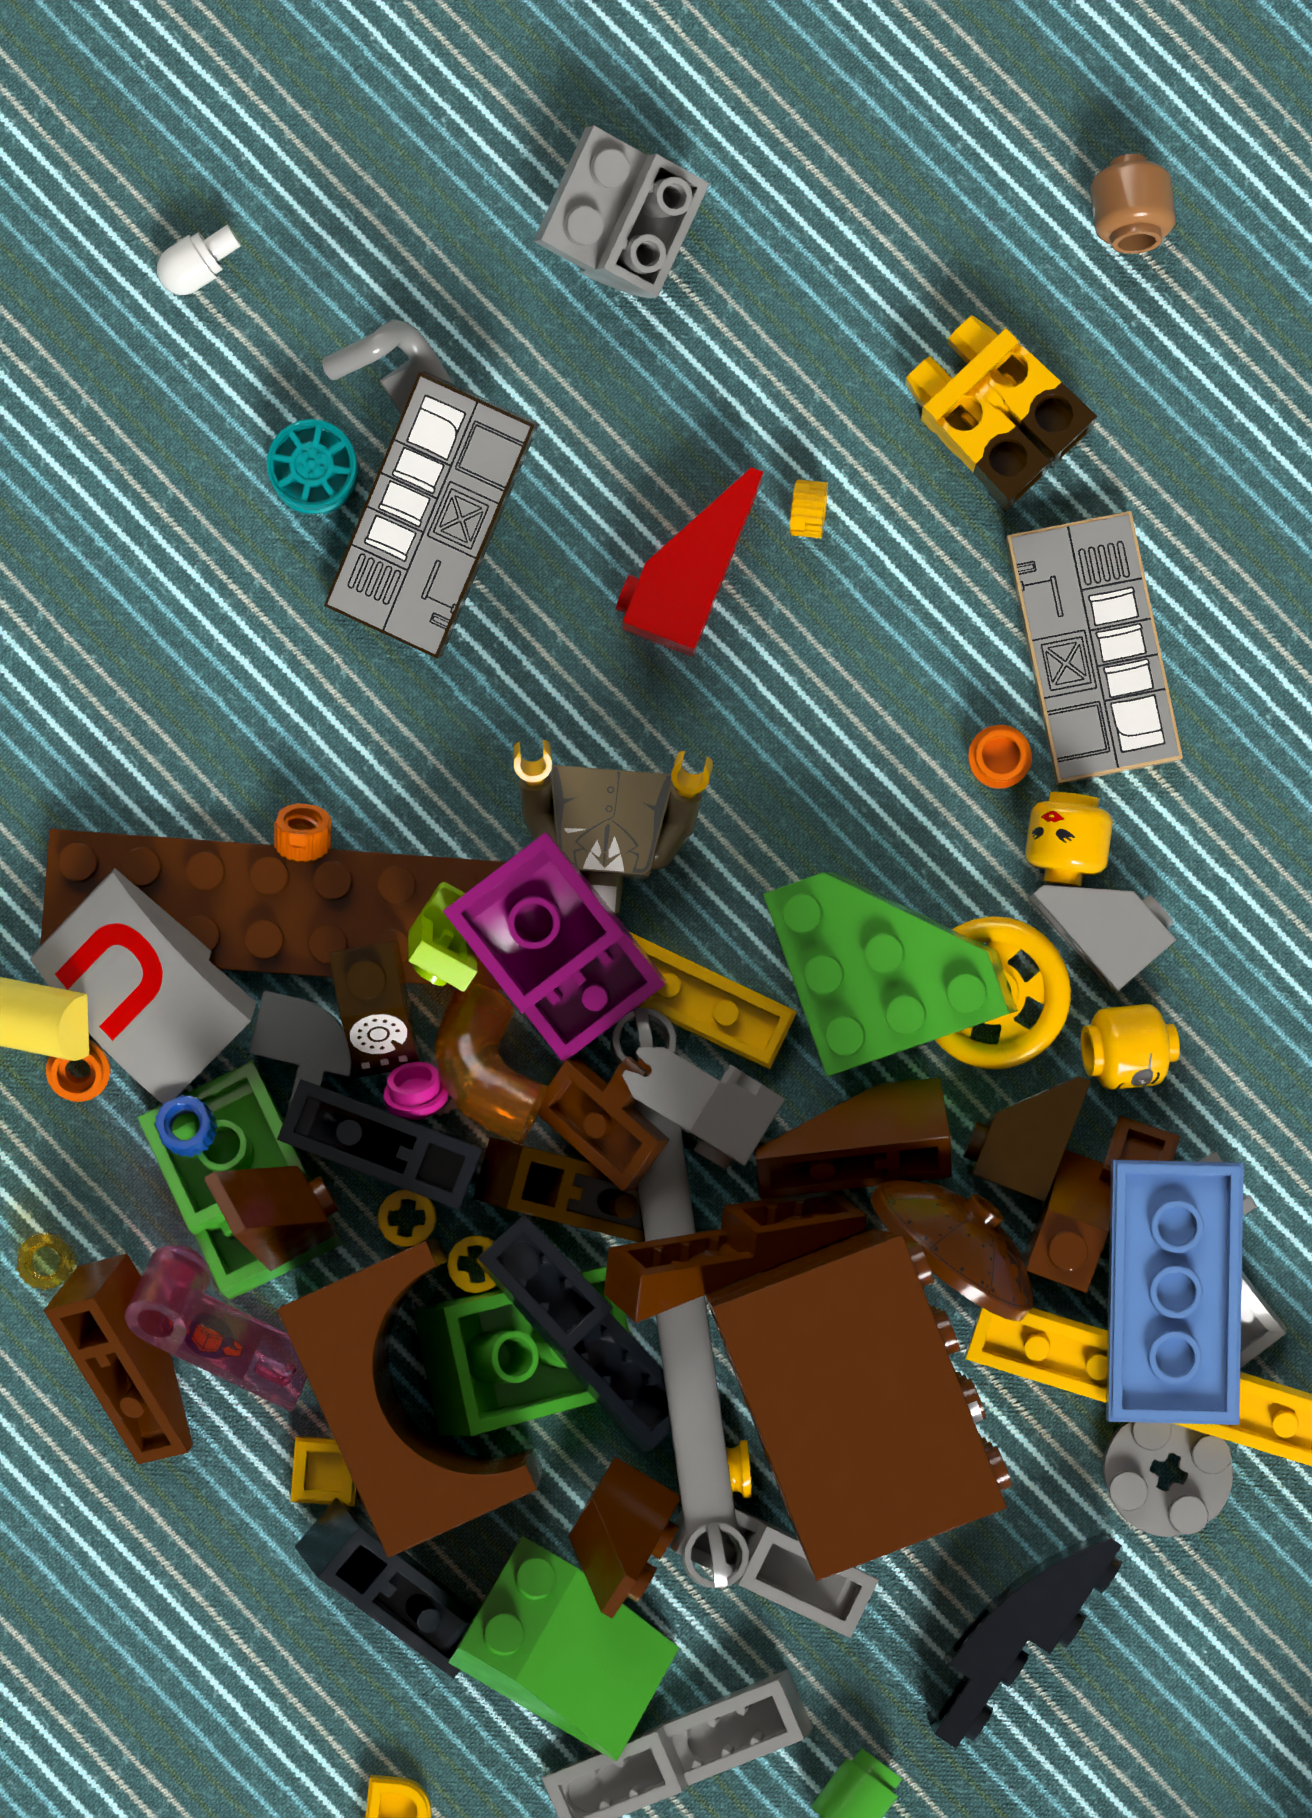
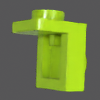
M442 882L409 929L408 961L413 964L415 971L427 981L438 986H445L448 983L465 992L478 972L477 955L443 912V910L465 893L446 882Z

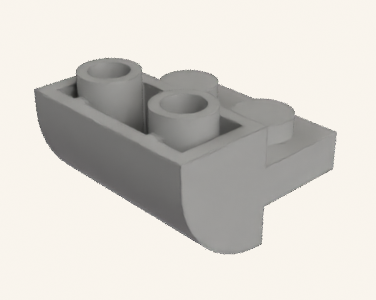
M594 125L585 127L533 242L579 266V273L604 285L639 297L658 298L710 183L658 154L646 155Z

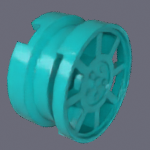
M316 419L292 423L275 437L267 455L269 479L279 498L292 510L305 515H326L340 509L352 497L351 494L356 487L357 480L359 481V463L347 436L331 423Z

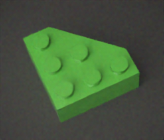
M822 872L763 894L827 1077L1018 1011L997 950L949 929L900 903L864 888L835 872Z

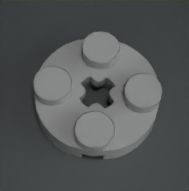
M1124 1422L1109 1439L1103 1455L1102 1474L1110 1500L1121 1517L1136 1528L1152 1535L1173 1537L1197 1533L1219 1514L1232 1488L1233 1468L1231 1452L1225 1440L1173 1423ZM1169 1453H1173L1180 1457L1178 1467L1185 1471L1184 1478L1181 1483L1171 1482L1167 1490L1159 1489L1156 1487L1158 1476L1150 1471L1151 1464L1154 1459L1164 1462L1168 1458Z

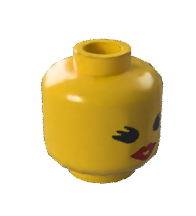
M1049 792L1048 801L1039 802L1032 808L1025 859L1033 867L1045 870L1043 882L1081 887L1083 875H1096L1106 868L1113 819L1110 813L1099 808V798L1075 793Z

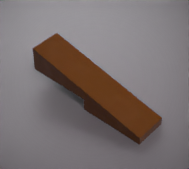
M837 1191L775 1197L725 1205L721 1229L609 1247L604 1295L637 1323L865 1230L867 1215Z

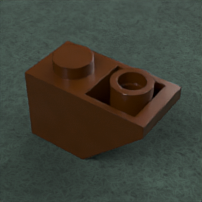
M614 1457L568 1535L601 1613L611 1619L626 1597L638 1602L651 1582L657 1568L647 1561L651 1555L660 1560L673 1540L679 1526L670 1521V1518L681 1499V1496L617 1457Z

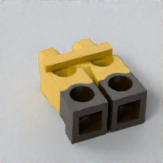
M971 315L952 333L947 342L967 365L955 377L951 378L929 356L906 377L905 385L917 403L923 408L921 421L933 433L937 434L953 454L963 461L986 486L993 500L1006 512L1046 474L1049 466L1053 468L1093 429L1097 415L1028 350L1018 344L1019 341L1006 328L997 335L989 326Z

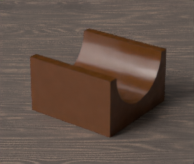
M439 1237L417 1244L277 1308L388 1558L536 1491L543 1474L542 1466L533 1448L511 1455L488 1457L462 1453L442 1445L426 1434L411 1419L398 1398L393 1385L389 1363V1343L392 1328L402 1303L415 1285L432 1270L448 1261Z

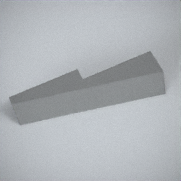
M785 1669L630 1737L617 1761L597 1751L545 1774L542 1780L558 1818H618L679 1794L691 1784L802 1741L811 1732L813 1726L789 1670Z

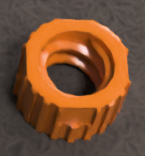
M301 803L288 805L279 810L277 819L274 822V848H276V851L281 856L297 862H308L309 860L323 857L324 854L328 853V849H331V817L328 812L317 805Z

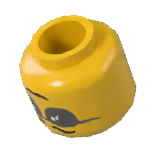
M1151 1004L1110 1007L1098 1010L1094 1014L1091 1024L1083 1026L1081 1031V1056L1084 1069L1088 1076H1096L1099 1083L1108 1090L1161 1084L1168 1073L1169 1063L1177 1062L1179 1059L1180 1043L1175 1025L1166 1024L1160 1011Z

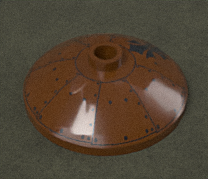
M907 1180L882 1182L872 1193V1206L887 1229L892 1233L902 1234L906 1242L919 1243L931 1272L954 1290L987 1311L1013 1321L1023 1320L1033 1308L1032 1286L1021 1254L1013 1241L999 1226L1004 1219L1003 1215L989 1201L977 1194H973L968 1200L940 1185Z

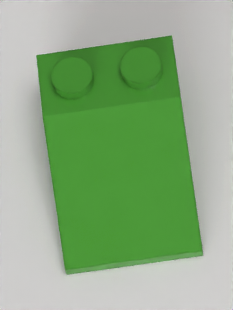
M607 1266L579 1271L613 1307L610 1311L611 1315L629 1333L626 1314L604 1295ZM501 1289L472 1294L413 1309L439 1436H474L596 1402Z
M522 1536L510 1553L448 1663L614 1761H617L679 1647L623 1603L612 1619L601 1613L584 1572Z

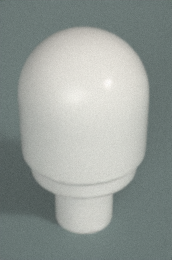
M228 224L206 239L199 232L192 237L187 235L166 249L160 256L157 263L158 279L162 286L173 294H192L217 278L216 274L223 270L219 260L242 245Z

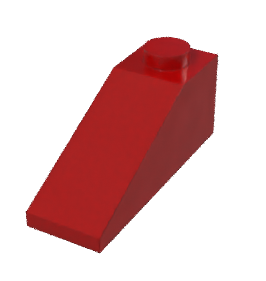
M751 467L645 562L640 578L630 574L627 576L615 610L625 613L622 621L623 631L694 657L761 485L763 471Z

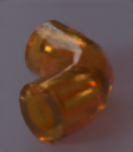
M471 982L465 992L456 989L442 1015L434 1044L440 1081L463 1114L487 1130L518 1144H523L540 1112L547 1085L521 1075L505 1065L499 1056L498 1049L501 1038L514 1016L513 1007L498 991L486 985Z

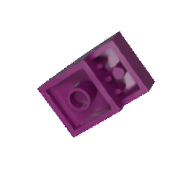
M547 831L443 910L522 1014L525 1013L563 1063L667 983L665 977L630 932Z

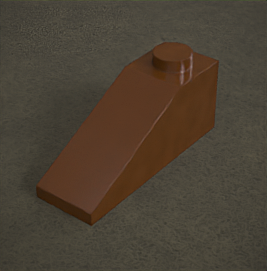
M941 1078L905 1079L894 1083L877 1084L756 1148L755 1155L760 1199L879 1186L882 1182L894 1180L924 1181L952 1177L951 1139Z
M299 1166L215 1171L204 1177L233 1235L270 1271L339 1234L329 1217L339 1211V1208L321 1176L310 1181Z
M127 1253L78 1266L45 1307L44 1313L137 1464L188 1453L193 1443L159 1305Z

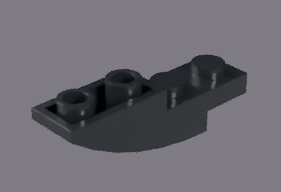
M1105 1533L1076 1543L1045 1559L1020 1576L979 1613L944 1657L948 1664L962 1673L963 1676L930 1725L935 1735L954 1748L958 1747L964 1736L973 1741L979 1735L993 1712V1708L986 1704L1000 1682L1009 1687L1025 1666L1029 1654L1022 1649L1028 1640L1051 1654L1057 1643L1067 1647L1072 1642L1086 1619V1614L1080 1611L1084 1602L1093 1589L1100 1593L1104 1592L1119 1571L1122 1560L1117 1558L1116 1554L1122 1547L1121 1544Z

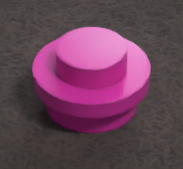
M425 1062L406 1063L394 1069L388 1076V1085L385 1087L383 1094L388 1111L409 1120H421L430 1117L444 1106L449 1096L446 1080L438 1074V1070L433 1065Z

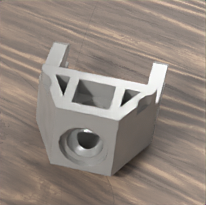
M639 1047L636 1051V1058H641L645 1064L651 1067L652 1072L649 1076L644 1077L635 1072L624 1071L622 1077L633 1098L681 1126V1129L699 1139L693 1151L725 1170H727L732 1160L745 1166L785 1099L732 1065H729L719 1081L665 1047Z

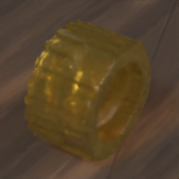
M51 1232L46 1234L39 1233L27 1238L28 1240L23 1242L21 1248L17 1250L19 1252L16 1270L19 1272V1277L24 1280L25 1284H29L31 1288L40 1287L42 1290H48V1288L55 1289L57 1286H62L74 1272V1265L77 1264V1261H75L76 1253L73 1252L72 1245L67 1242V1239L60 1237L59 1234L53 1235ZM43 1246L53 1248L60 1256L59 1269L56 1273L46 1277L39 1275L32 1266L33 1255Z

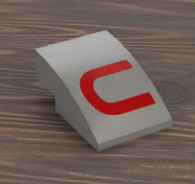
M116 868L111 871L30 958V961L49 987L87 994L89 1034L128 1074L163 1105L164 1102L175 1099L251 1022L257 1004L251 996L209 961L212 953L209 948Z

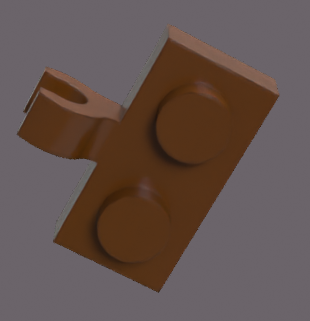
M626 1057L616 1069L609 1084H607L579 1058L567 1059L532 1110L623 1192L636 1189L670 1139L633 1107L638 1100L633 1098L622 1074L625 1070L647 1077L652 1072L651 1067L645 1064L641 1058L636 1062L631 1057Z

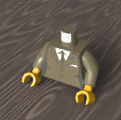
M542 740L543 757L534 762L524 760L521 757L520 742H517L513 747V764L516 774L520 777L519 787L523 820L533 839L536 840L547 831L579 871L585 875V878L614 914H620L623 878L649 880L651 870L669 866L693 834L702 800V791L707 787L712 773V759L707 757L704 771L700 774H690L683 769L682 762L685 751H680L677 754L671 774L552 765V751L547 740Z

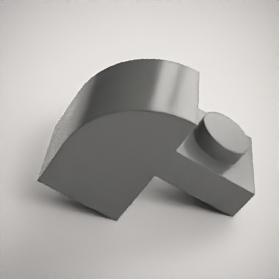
M263 991L249 1053L299 1065L290 1104L300 1079L336 1091V1087L326 1085L329 1072L354 1078L355 1069L343 1025L335 1016L310 1001Z

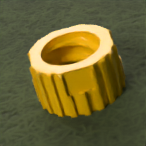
M800 479L795 481L790 519V534L792 536L822 539L826 516L828 482Z

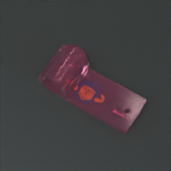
M167 1245L158 1248L151 1255L126 1308L124 1318L130 1330L145 1342L292 1412L307 1380V1375L289 1335L205 1294L212 1274L209 1265L195 1250L181 1245Z

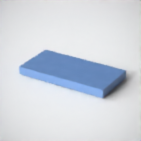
M1111 1160L1106 1420L1108 1422L1239 1425L1244 1163Z

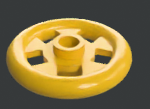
M997 916L981 917L953 928L952 930L980 943L987 942L989 947L997 950L1018 1011L985 1022V1024L1001 1025L998 1044L982 1043L972 1039L973 1027L936 1039L935 1041L955 1059L977 1068L1007 1069L1036 1058L1057 1038L1069 1012L1071 1001L1070 979L1065 962L1059 951L1039 930L1012 918ZM1020 950L1027 953L1040 969L1028 982L1024 981L1018 970L1009 965V960ZM1026 997H1031L1044 1005L1040 1017L1031 1029L1015 1021V1017L1025 1005Z

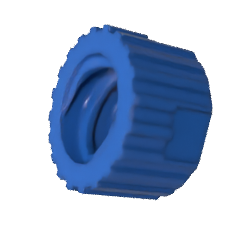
M182 1094L178 1098L164 1102L162 1108L160 1107L158 1110V1115L155 1118V1127L158 1129L162 1144L173 1153L183 1157L185 1155L193 1157L195 1154L201 1155L202 1151L208 1150L209 1145L213 1144V1139L217 1135L216 1128H218L215 1122L216 1117L211 1109L200 1099L194 1098L192 1095L184 1096ZM187 1113L197 1115L200 1124L196 1135L188 1140L177 1138L172 1131L173 1122L176 1118Z

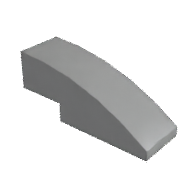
M734 1505L737 1529L745 1538L749 1549L748 1566L743 1576L735 1583L851 1638L879 1579L857 1567H853L816 1581L797 1536ZM681 1509L675 1521L679 1528L668 1546L681 1556L682 1546L686 1540L683 1509ZM721 1531L728 1577L734 1572L733 1568L737 1562V1550L733 1541L728 1537L729 1534ZM704 1532L696 1539L692 1547L691 1560L713 1570L707 1533Z

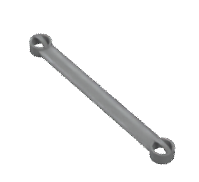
M639 1008L629 1012L618 1021L611 1034L610 1049L614 1060L619 1065L626 1058L619 1044L623 1026L632 1020L636 1021L640 1047H653L649 1021L651 1020L657 1023L656 1025L662 1031L665 1038V1048L671 1052H674L676 1048V1033L672 1023L664 1014L654 1009ZM637 1101L633 1107L670 1139L638 1185L645 1241L696 1233L681 1126ZM704 1295L657 1314L656 1323L686 1531V1540L682 1546L681 1560L685 1572L695 1583L708 1588H724L734 1584L743 1576L748 1566L749 1549L745 1538L737 1529ZM721 1531L729 1534L728 1537L733 1541L737 1550V1562L733 1568L734 1572L728 1577ZM704 1532L707 1533L711 1550L713 1581L701 1577L694 1569L691 1560L692 1547L696 1539Z

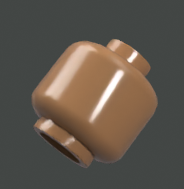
M1125 154L1114 158L1110 162V166L1100 171L1093 179L1090 192L1094 227L1097 236L1107 244H1111L1117 252L1125 254L1144 253L1160 246L1162 238L1171 232L1176 223L1172 181L1169 172L1161 165L1147 161V158L1143 155Z

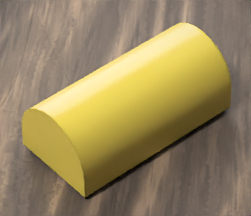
M0 977V1046L70 1061H77L89 1056L87 994Z

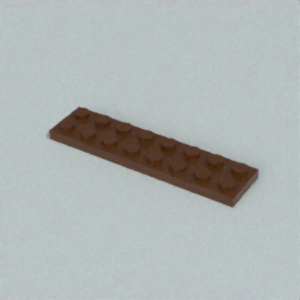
M50 829L40 946L116 868L212 951L209 961L219 970L333 978L329 953L398 940L406 983L435 985L421 977L413 968V964L408 961L409 929L440 883L446 882L467 893L506 862L328 849L327 854L316 860L297 862L281 856L276 851V848H274V845ZM477 956L478 972L467 988L503 990ZM446 983V985H445V986L454 987V986H452V985H450V984H448V983Z

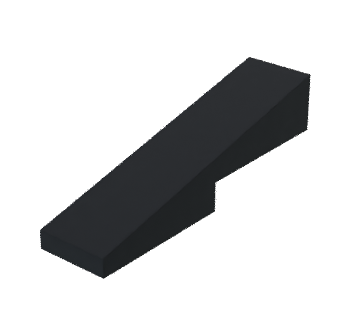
M525 1214L521 1215L476 1259L477 1263L640 1453L652 1450L671 1431L662 1367L611 1315L610 1311L613 1307Z

